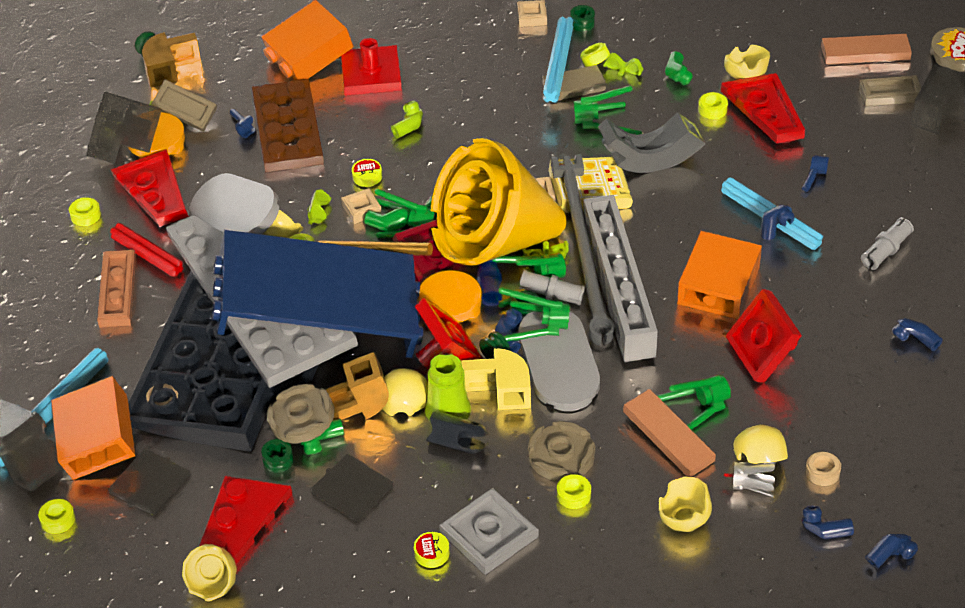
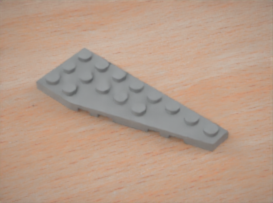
M192 215L166 227L169 238L214 304V300H218V297H213L215 277L219 278V275L213 274L215 256L219 255L224 233ZM228 316L227 325L269 388L358 346L357 338L352 331Z

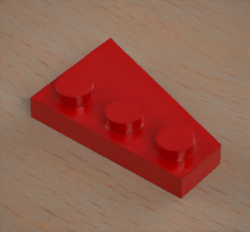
M777 73L721 83V92L775 143L804 139L805 128Z
M167 149L110 169L114 178L159 227L189 217Z
M225 476L199 546L212 544L224 548L230 553L237 565L253 545L256 534L264 524L269 525L275 517L274 512L282 502L286 503L292 496L291 486Z

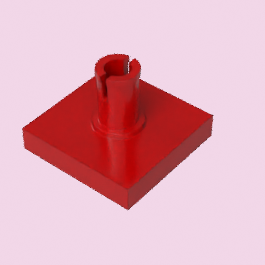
M366 38L360 42V48L350 49L341 56L345 96L402 91L397 45L378 47L377 40Z
M762 289L726 334V338L754 381L762 383L768 379L785 356L796 348L798 340L802 337L773 292Z
M423 298L415 305V308L434 335V338L427 345L415 353L418 360L425 367L430 369V361L439 354L445 355L446 353L453 354L460 360L484 359L462 325L452 316L426 298Z

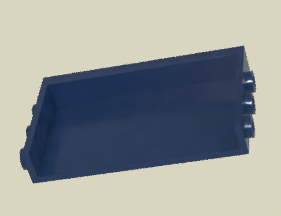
M224 230L219 255L215 256L213 274L219 275V278L215 277L213 297H218V300H214L212 320H217V334L224 335L228 316L405 338L406 357L409 358L413 357L416 345H421L423 326H419L421 315L415 308V305L418 304L420 282L415 281L414 257L412 254Z

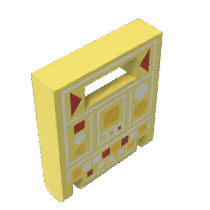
M582 158L584 176H576L582 208L584 206V199L608 195L615 196L618 209L630 208L633 200L623 169L617 166L614 158ZM558 159L559 165H563V159ZM570 159L571 164H575L574 159ZM550 160L548 171L558 205L564 212H571L567 192L564 188V177L553 178Z

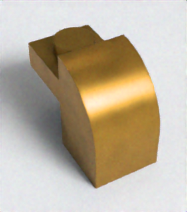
M165 32L151 37L142 49L150 88L161 86L164 80L172 83L178 82L177 66L201 61L195 33L167 39Z
M372 352L344 363L343 368L347 381L326 389L334 405L333 420H343L361 412L368 419L376 415L386 405L389 397L388 388L380 363L375 353Z

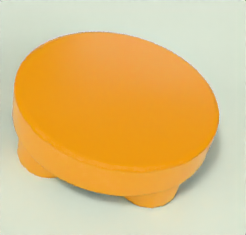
M151 112L143 114L129 123L125 130V139L128 149L141 159L166 149L169 155L182 152L184 150L185 132L182 122L176 116L165 112Z
M455 270L437 272L427 277L420 285L418 303L423 298H426L459 323L476 318L480 314L482 303L481 287L477 280L467 273Z

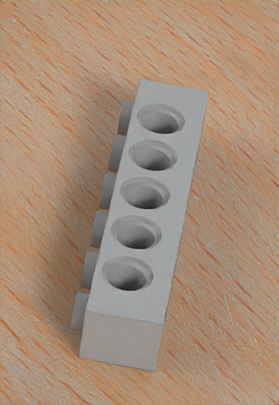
M608 195L584 199L583 213L592 256L610 317L615 325V333L623 360L627 362L656 357L658 331L615 196Z

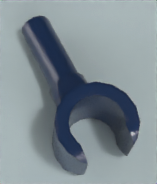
M236 109L230 110V115L238 121L235 124V129L242 138H247L256 132V129L251 125L253 123L252 116L244 117Z
M818 155L812 157L808 177L802 186L804 192L809 191L817 174H827L829 157Z

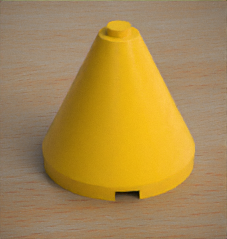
M477 138L473 139L474 144L468 148L460 146L449 157L439 174L431 201V211L437 213L438 228H431L437 248L448 260L463 265H478L558 237L565 229L566 216L562 208L503 144L489 139Z

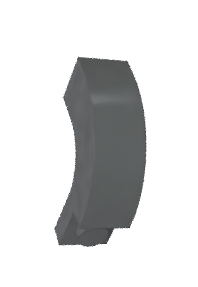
M678 112L663 126L646 134H630L607 118L598 126L604 137L601 141L611 152L617 166L636 173H650L671 168L691 157L706 144L696 125Z

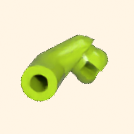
M410 101L404 104L403 110L406 113L404 120L391 126V131L395 138L398 139L420 127L423 112L422 109H419L418 102Z

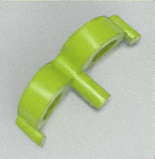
M566 240L564 243L549 247V242L544 241L543 250L523 249V256L560 253L565 259L566 253L569 251V243Z

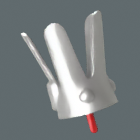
M735 462L734 474L724 473L723 475L724 477H734L733 489H749L774 497L772 493L768 492L774 489L772 485L775 481L774 477L759 473L773 471L776 462L759 464Z

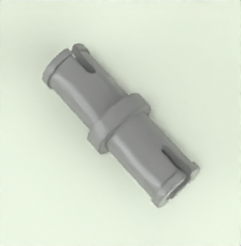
M899 217L886 232H881L875 238V243L861 255L863 265L868 269L871 266V270H876L889 255H894L899 250V244L914 231L912 223L908 219L904 220L903 217Z
M524 269L519 289L545 295L546 299L551 301L553 298L580 306L586 286L559 280V276L556 275L548 277Z

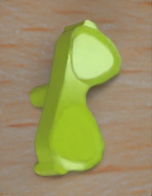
M613 52L609 54L603 63V67L619 70V76H623L625 72L640 76L643 72L642 64L637 58L624 62L618 54Z
M322 189L314 192L311 204L307 208L308 224L310 225L313 223L320 224L326 220L327 215L321 206L329 204L331 197Z

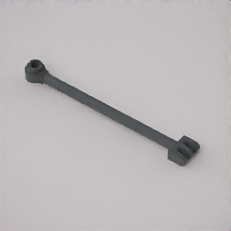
M569 155L563 156V165H559L557 156L551 157L553 178L564 177L593 318L589 324V338L594 344L601 346L602 334L599 333L605 334L603 344L606 345L614 337L615 325L604 313L576 176H584L582 155H575V164H571Z

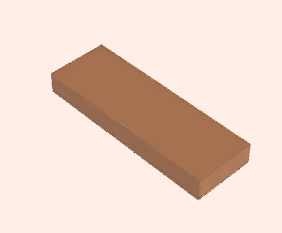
M907 34L822 38L821 42L826 64L911 60L912 54Z
M135 250L103 252L97 319L99 328L131 326L136 264Z
M650 389L624 404L623 412L687 477H692L715 462L716 454Z

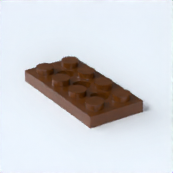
M309 79L253 86L252 91L265 173L323 165V152ZM284 104L289 105L287 107H279L280 105ZM287 123L293 124L291 126H282L283 124ZM288 143H297L293 146H286Z

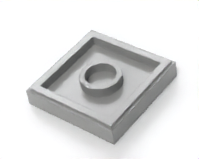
M494 488L482 494L439 525L440 533L485 575L539 537V529Z

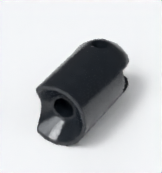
M439 411L432 413L430 417L432 432L427 437V442L470 454L478 453L485 448L486 445L483 442L472 438L473 436L484 437L488 435L486 428L482 424Z

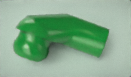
M674 51L668 59L665 75L674 82L687 85L692 80L693 74L682 64L684 56L680 52Z
M396 208L382 215L369 210L365 216L364 223L384 232L397 231L408 224L410 211L405 208Z
M341 419L332 420L330 427L320 436L308 442H302L301 445H304V453L307 455L319 453L322 450L321 440L344 435Z

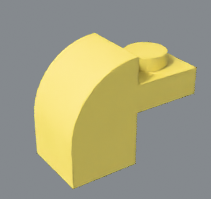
M494 349V359L461 360L462 368L465 372L467 392L496 390L498 410L531 408L529 368L521 356L506 349Z

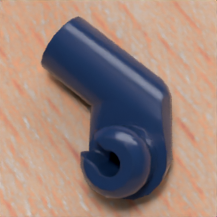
M781 204L764 212L762 216L761 237L765 240H772L776 237L777 224L786 226V221L792 224L795 219L792 208Z
M514 308L508 309L506 314L501 316L495 331L503 336L516 333L522 321L521 312ZM518 340L508 341L511 351L517 353L521 348L520 342Z
M907 318L899 319L897 321L898 324L892 328V333L901 341L907 340L908 336L912 334L931 351L939 348L943 341L926 324Z
M815 505L807 506L802 511L804 517L801 521L804 528L822 539L846 537L854 534L851 518L829 521L822 517L821 509Z
M887 534L869 551L865 559L873 567L879 569L891 555L900 554L904 559L913 558L918 551V545L911 541V537L906 534Z

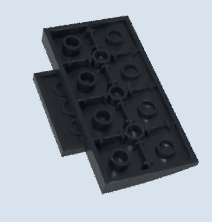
M190 271L128 402L131 427L188 442L251 451L271 402L277 401L276 397L282 391L293 386L311 385L318 365L269 388L227 323L224 335L217 334V320H212L213 302L193 272ZM164 384L171 385L178 392V398L172 389L163 388ZM153 387L149 401H147V392ZM172 397V400L166 405L160 406L155 404V402H165Z

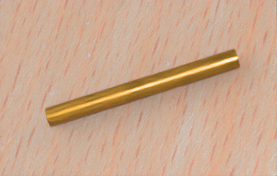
M318 241L412 255H431L433 252L431 243Z

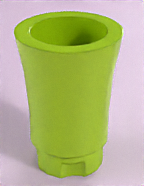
M439 354L430 361L428 396L425 406L426 417L430 421L432 413L439 411L468 419L471 414V404L466 391L465 372L462 368L461 360L453 354Z

